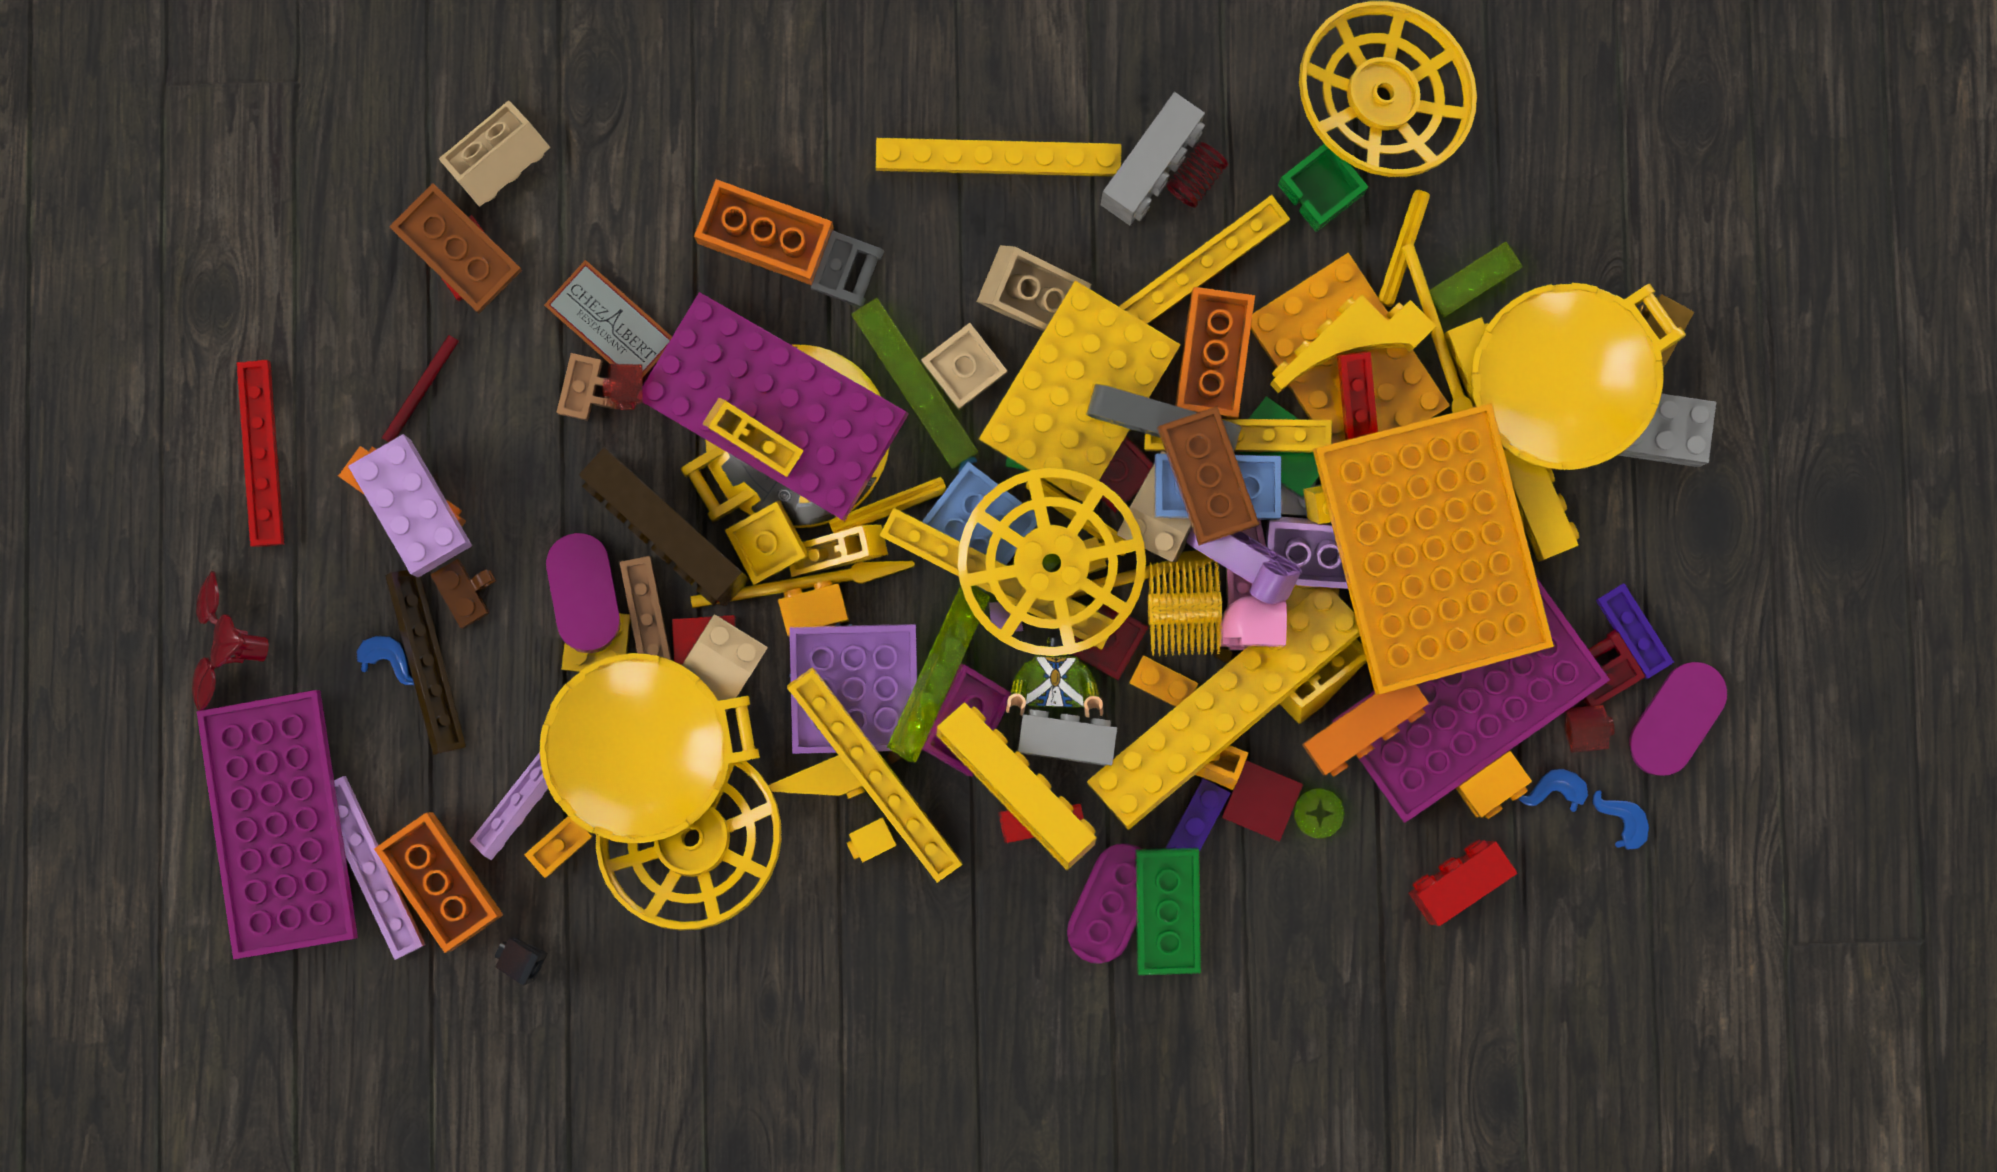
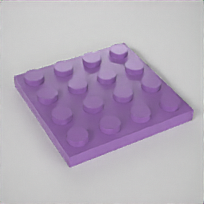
M916 624L790 627L791 682L813 667L877 751L918 750ZM791 694L793 754L836 753Z

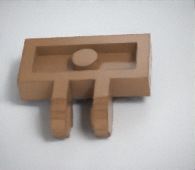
M571 353L556 413L588 421L592 404L616 409L618 402L594 395L597 386L611 391H619L622 384L599 378L602 360Z

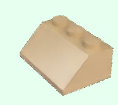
M508 100L442 155L439 160L480 207L485 202L491 201L506 184L515 181L531 163L539 161L550 146L532 124Z

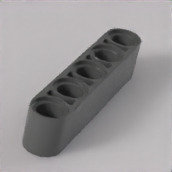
M1095 384L1086 415L1160 438L1158 426L1196 414L1197 412L1113 387ZM1222 420L1232 449L1235 452L1242 427Z

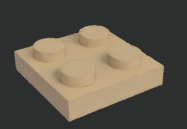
M971 323L967 324L921 359L923 365L958 410L1008 372Z

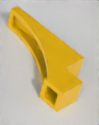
M1363 295L1356 301L1350 297L1338 309L1341 315L1334 322L1330 318L1327 319L1316 330L1319 336L1312 343L1308 340L1304 341L1294 351L1297 357L1290 364L1284 361L1272 372L1275 378L1270 385L1277 393H1280L1295 379L1312 368L1337 358V355L1381 348H1405L1410 353L1436 328V325L1411 300L1404 306L1399 302L1386 315L1390 319L1388 321Z

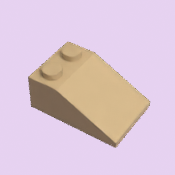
M1000 245L977 302L1005 316L1045 331L1074 281L1076 280L1089 289L1091 284L1017 247Z
M1154 463L1129 509L1139 525L1145 549L1171 562H1176L1179 560L1187 543L1186 539L1192 525L1189 518H1155ZM1124 519L1117 535L1126 540L1133 539L1130 528Z
M714 614L682 666L696 674L710 688L718 701L737 697L768 647Z

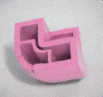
M1248 596L1231 603L1222 614L1220 625L1221 647L1286 646V600L1269 604L1260 601L1254 596Z

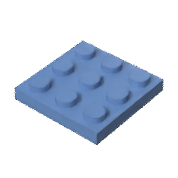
M967 462L922 522L961 541L964 527L972 511L983 497L998 484L970 462ZM1005 491L987 507L985 512L1001 521L1011 510L1023 503ZM1030 510L1019 516L1009 525V528L1024 537L1037 525L1035 512ZM977 522L972 532L969 546L986 554L993 532ZM1001 538L996 551V560L1006 565L1015 554L1017 548Z

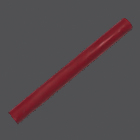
M451 335L447 336L387 428L382 439L390 442L397 438L459 341Z

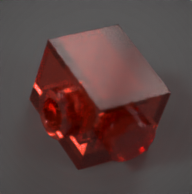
M611 364L608 367V378H603V397H608V404H616L617 410H634L635 405L643 402L642 364Z
M1604 705L1569 708L1566 710L1564 732L1571 753L1609 749L1610 736L1614 735L1615 729L1612 717H1607Z

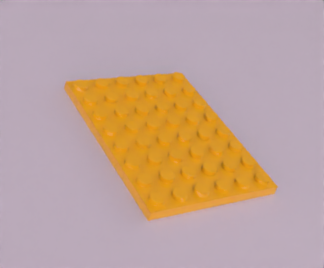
M1492 403L1313 449L1375 694L1387 693L1554 647Z

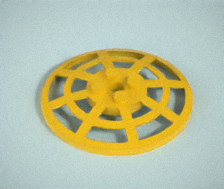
M1368 1L1353 4L1329 17L1313 34L1305 48L1300 64L1299 87L1306 116L1323 143L1339 158L1352 166L1371 174L1387 177H1407L1422 174L1450 158L1466 139L1473 124L1477 102L1476 84L1472 68L1462 47L1451 33L1424 12L1405 4L1390 1ZM1365 15L1393 17L1388 34L1369 33L1355 38L1347 20ZM1404 22L1413 23L1429 33L1440 43L1445 51L1430 60L1417 46L1400 38ZM1336 27L1344 44L1331 56L1325 69L1310 63L1311 56L1318 43L1330 30ZM1385 44L1383 57L1366 60L1359 46ZM1397 49H1401L1411 55L1421 66L1410 71L1404 64L1395 60ZM1347 53H1349L1357 68L1350 79L1334 74L1337 64ZM1451 61L1457 69L1462 84L1463 107L1445 105L1444 87L1437 70ZM1307 75L1323 82V100L1330 117L1320 122L1313 111L1308 96ZM1427 76L1433 88L1434 103L1420 100L1418 82ZM1331 86L1347 92V100L1350 107L1337 113L1332 99ZM1377 88L1386 89L1390 94V100L1380 98ZM1416 112L1432 115L1427 128L1419 136L1407 123ZM1357 117L1362 123L1369 126L1368 141L1356 135L1345 123ZM1442 117L1461 119L1459 128L1450 144L1443 152L1436 156L1424 143L1436 132ZM1338 128L1351 142L1367 150V161H1361L1346 152L1331 139L1327 132ZM1397 129L1407 141V143L1400 145H1380L1382 130ZM1414 150L1426 162L1417 167L1407 169L1379 167L1380 154H1401Z
M1044 468L1030 470L1014 475L998 484L983 497L972 511L964 527L959 544V580L965 600L974 616L987 631L1000 641L1017 650L1035 655L1058 656L1073 654L1089 649L1108 638L1131 614L1139 599L1145 579L1146 555L1144 541L1139 525L1129 507L1118 494L1104 483L1087 474L1070 469ZM1041 478L1069 479L1083 483L1092 489L1083 504L1063 497H1044ZM1028 481L1032 500L1015 507L1001 521L985 512L987 507L1002 493ZM1103 495L1123 515L1133 539L1115 543L1107 525L1093 512ZM1046 507H1064L1077 513L1067 528L1060 525H1050ZM1034 509L1038 528L1033 529L1024 537L1009 528V525L1019 516ZM1087 519L1098 529L1105 545L1086 548L1078 533ZM978 522L992 531L993 534L986 553V570L968 574V546L972 532ZM1002 538L1017 548L1014 556V565L996 568V551ZM1136 551L1135 581L1127 602H1124L1111 594L1117 576V555ZM1056 554L1059 556L1061 566L1057 571L1050 572L1043 567L1042 561L1046 555ZM1108 557L1107 577L1104 586L1100 587L1087 578L1090 561ZM1017 577L1021 586L1026 590L1017 606L1004 594L999 580ZM989 583L998 602L1011 614L1001 629L994 625L981 610L973 595L971 586ZM1079 589L1095 598L1084 610L1075 615H1069L1066 598L1073 595ZM1036 598L1054 601L1057 619L1039 618L1029 615L1027 612ZM1103 604L1119 613L1113 622L1101 632L1087 640L1075 643L1072 625L1089 618ZM1021 621L1039 628H1059L1063 646H1036L1019 641L1012 637Z
M746 760L729 763L725 781L715 801L697 821L679 833L654 841L653 847L641 851L638 849V843H628L629 854L610 859L609 839L596 835V853L599 868L606 885L614 897L628 911L642 920L662 928L680 931L699 930L715 926L734 917L748 907L769 881L777 863L781 846V819L771 788L762 775ZM734 765L742 769L755 781L764 794L767 803L751 810L744 797L732 785L728 784ZM723 792L736 802L742 814L725 820L722 814L716 810ZM771 815L773 844L770 859L765 867L751 860L756 844L755 822ZM746 826L747 842L744 855L741 856L728 849L730 832ZM696 830L699 833L698 843L691 847L686 846L684 842L685 835L689 831ZM659 858L670 869L661 886L649 876L642 863ZM722 861L737 867L735 872L726 881L714 888L710 871L715 869ZM633 866L641 882L650 891L655 893L646 909L638 906L625 893L617 881L614 871ZM745 872L760 878L755 888L741 902L720 914L716 897L731 889ZM681 875L689 877L697 876L702 893L681 894L672 891ZM667 900L684 904L704 902L708 919L681 922L664 919L657 915Z

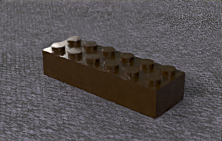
M605 447L579 474L586 481L582 485L586 491L600 503L606 499L608 503L604 507L623 524L629 520L631 524L627 528L645 544L651 540L654 544L650 549L668 565L674 561L677 565L673 570L690 585L696 581L700 585L696 591L713 606L719 602L726 607L750 581L743 572Z

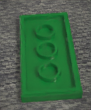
M1198 847L1136 849L1138 975L1201 973Z

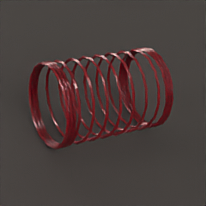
M1198 142L1196 147H1194L1197 154L1190 152L1194 160L1186 158L1190 165L1182 163L1185 170L1178 168L1181 175L1174 173V177L1178 181L1170 179L1166 183V187L1176 198L1192 208H1196L1198 205L1197 200H1202V195H1206V190H1210V185H1214V180L1219 178L1218 174H1222V169H1226L1228 166L1227 160L1217 150L1204 142ZM1200 146H1202V147L1206 148L1207 150H1209L1210 152H1212V153H1213L1214 155H1216L1224 164H1221V163H1219L1218 161H1216L1215 159H1213V158H1212L1209 154H1207ZM1192 154L1196 155L1205 163H1207L1213 169V171L1199 163L1192 156ZM1187 159L1199 165L1209 176L1196 169ZM1183 164L1197 172L1205 181L1193 175ZM1211 165L1220 168L1221 173H1217ZM1180 170L1186 172L1193 179H1195L1201 185V187L1190 181L1187 177H1185L1180 172ZM1208 171L1215 173L1217 178H1213ZM1176 175L1187 181L1196 191L1182 183ZM1202 175L1212 179L1213 184L1208 183ZM1198 180L1208 184L1209 189H1205ZM1171 186L1184 193L1192 202L1182 197ZM1195 186L1204 189L1205 194H1201ZM1189 190L1199 194L1201 199H1196Z

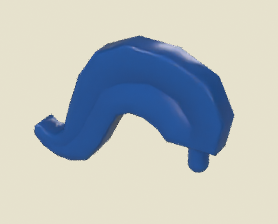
M375 636L363 640L357 649V662L362 663V672L368 670V663L376 664L380 660L387 659L391 662L400 683L414 685L413 677L410 675L407 655L400 642L392 637Z
M1565 769L1550 770L1540 778L1529 795H1522L1518 799L1524 805L1536 806L1552 791H1558L1564 795L1566 800L1572 802L1570 810L1575 812L1578 804L1583 805L1588 797L1587 784L1574 772Z
M1595 791L1593 805L1596 810L1603 814L1618 816L1623 820L1624 827L1621 833L1623 840L1617 841L1615 846L1618 848L1625 846L1627 850L1640 848L1648 839L1649 824L1646 813L1637 804L1632 802L1605 801L1601 798L1602 792Z

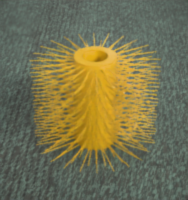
M1183 561L1181 573L1182 593H1180L1178 562L1175 564V588H1173V569L1170 562L1168 574L1169 593H1167L1166 566L1163 562L1162 588H1160L1159 566L1157 562L1155 574L1156 594H1153L1154 582L1152 564L1150 562L1148 623L1150 625L1151 651L1153 656L1155 649V625L1159 656L1161 655L1162 645L1161 625H1163L1164 651L1166 656L1168 654V630H1170L1171 653L1172 656L1174 655V624H1176L1177 651L1179 656L1181 653L1182 629L1184 653L1187 655V624H1189L1190 650L1192 655L1195 648L1193 644L1195 640L1194 628H1196L1197 634L1196 647L1198 655L1201 651V624L1204 654L1206 655L1208 647L1207 627H1209L1210 652L1213 653L1215 643L1216 650L1220 651L1222 598L1221 592H1219L1220 583L1216 568L1214 570V577H1212L1211 566L1208 569L1207 584L1204 562L1202 561L1203 569L1201 570L1200 577L1196 561L1194 583L1191 562L1189 561L1190 570H1188L1187 578ZM1187 579H1189V581H1188V588H1187V590H1186V582H1187ZM1215 630L1217 635V642L1213 641Z

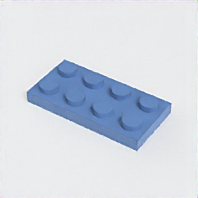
M1156 454L1155 518H1189L1167 454ZM1235 455L1257 519L1280 520L1281 456Z

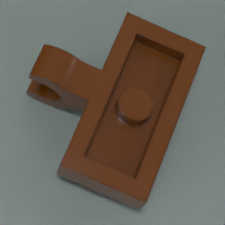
M456 559L430 574L460 628L464 629L490 614L478 592L496 582L491 570L488 571L486 569L470 579L461 561Z

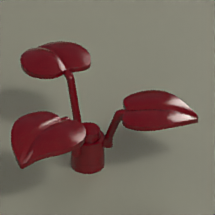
M211 571L204 581L196 604L199 622L206 624L209 620L215 624L214 640L210 654L211 662L209 658L203 657L199 661L192 679V694L198 711L204 710L213 696L216 681L214 669L216 667L219 668L223 664L234 662L243 663L244 659L263 662L267 657L269 647L266 637L248 635L247 631L235 628L229 615L223 614L219 619L216 618L215 612L219 605V589L215 571Z

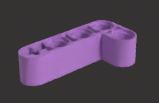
M1191 528L1186 539L1190 546L1252 583L1250 593L1265 603L1275 604L1287 600L1302 572L1297 565L1243 532L1199 546L1193 528Z

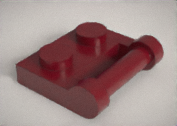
M1615 629L1606 634L1607 638L1588 648L1595 659L1613 648L1619 655L1600 666L1610 680L1584 698L1590 709L1597 707L1646 677L1624 640Z

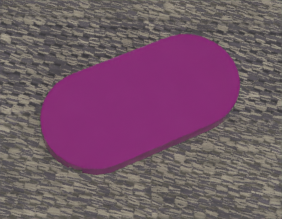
M583 533L566 535L553 544L546 559V569L557 628L562 640L576 651L587 654L600 652L612 643L621 625L609 557L603 544L595 537Z
M1691 662L1676 667L1667 676L1635 724L1629 737L1631 756L1640 769L1652 775L1665 776L1680 771L1689 762L1726 704V683L1715 668L1705 663Z
M1116 844L1100 854L1070 917L1067 927L1069 944L1073 951L1085 961L1099 964L1109 962L1120 956L1127 947L1137 925L1135 850L1141 848L1135 845Z

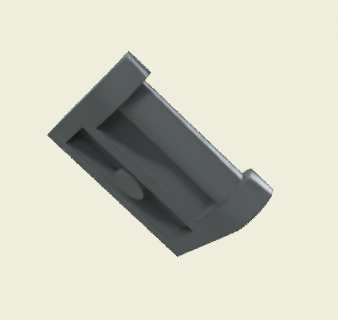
M832 230L811 285V290L844 301L852 306L863 308L866 302L864 298L877 261L882 259L884 250ZM860 252L867 256L853 293L844 289L857 254Z

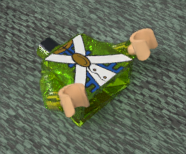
M1047 638V647L1063 646L1062 638ZM1065 655L1034 656L1033 660L1025 662L1013 679L1011 693L1006 705L1007 713H1009L1011 706H1018L1021 709V716L1024 714L1025 706L1084 708L1087 718H1089V710L1097 708L1100 710V716L1103 715V702L1099 697L1097 682L1086 664L1079 662L1078 657H1068Z

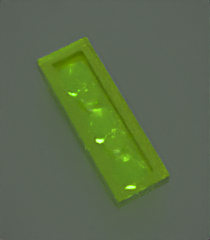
M1504 242L1429 291L1434 304L1445 318L1508 278L1523 266L1508 243Z

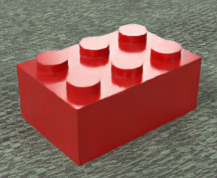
M1479 839L1464 848L1465 855L1460 858L1451 857L1438 866L1440 872L1434 876L1426 874L1412 884L1414 889L1408 893L1429 924L1441 926L1518 874L1496 841H1480Z

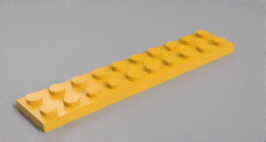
M1317 588L1287 613L1286 646H1251L1244 649L1113 759L1112 766L1106 765L1087 781L1088 785L1128 830L1131 829L1357 639L1360 633L1355 613L1331 588Z

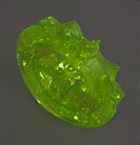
M1321 788L1305 792L1298 799L1294 810L1295 821L1299 829L1313 838L1332 836L1342 826L1345 815L1342 801L1333 792ZM1319 799L1321 800L1323 810L1333 813L1328 815V817H1323L1320 827L1317 817L1306 815V812L1317 809Z

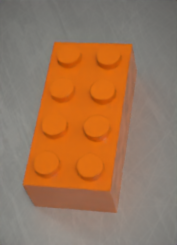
M716 179L694 238L699 245L812 285L834 227L830 220Z
M1193 287L1190 296L1175 406L1197 413L1218 406L1222 419H1238L1255 295Z
M434 812L424 813L374 848L444 953L453 951L503 916V913Z

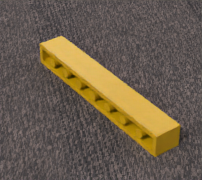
M1482 317L1448 330L1444 334L1454 365L1468 398L1473 403V408L1476 407L1472 389L1473 358L1481 337L1488 326V323L1484 324ZM1503 447L1522 524L1538 562L1578 546V530L1575 524L1569 522L1564 511L1567 510V505L1563 496L1555 491L1552 484L1555 482L1552 470L1526 462Z

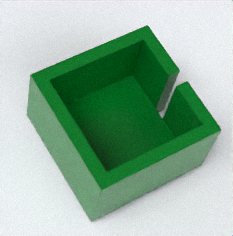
M1325 144L1283 175L1278 183L1280 189L1294 206L1299 203L1302 205L1299 212L1315 232L1319 231L1361 198L1368 189L1367 184L1354 168L1339 158Z

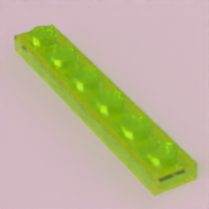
M878 298L853 312L851 316L951 469L977 454V449Z
M961 585L887 745V748L908 762L917 761L979 624V620L974 616L965 600ZM975 585L971 586L973 595L984 612L990 596Z

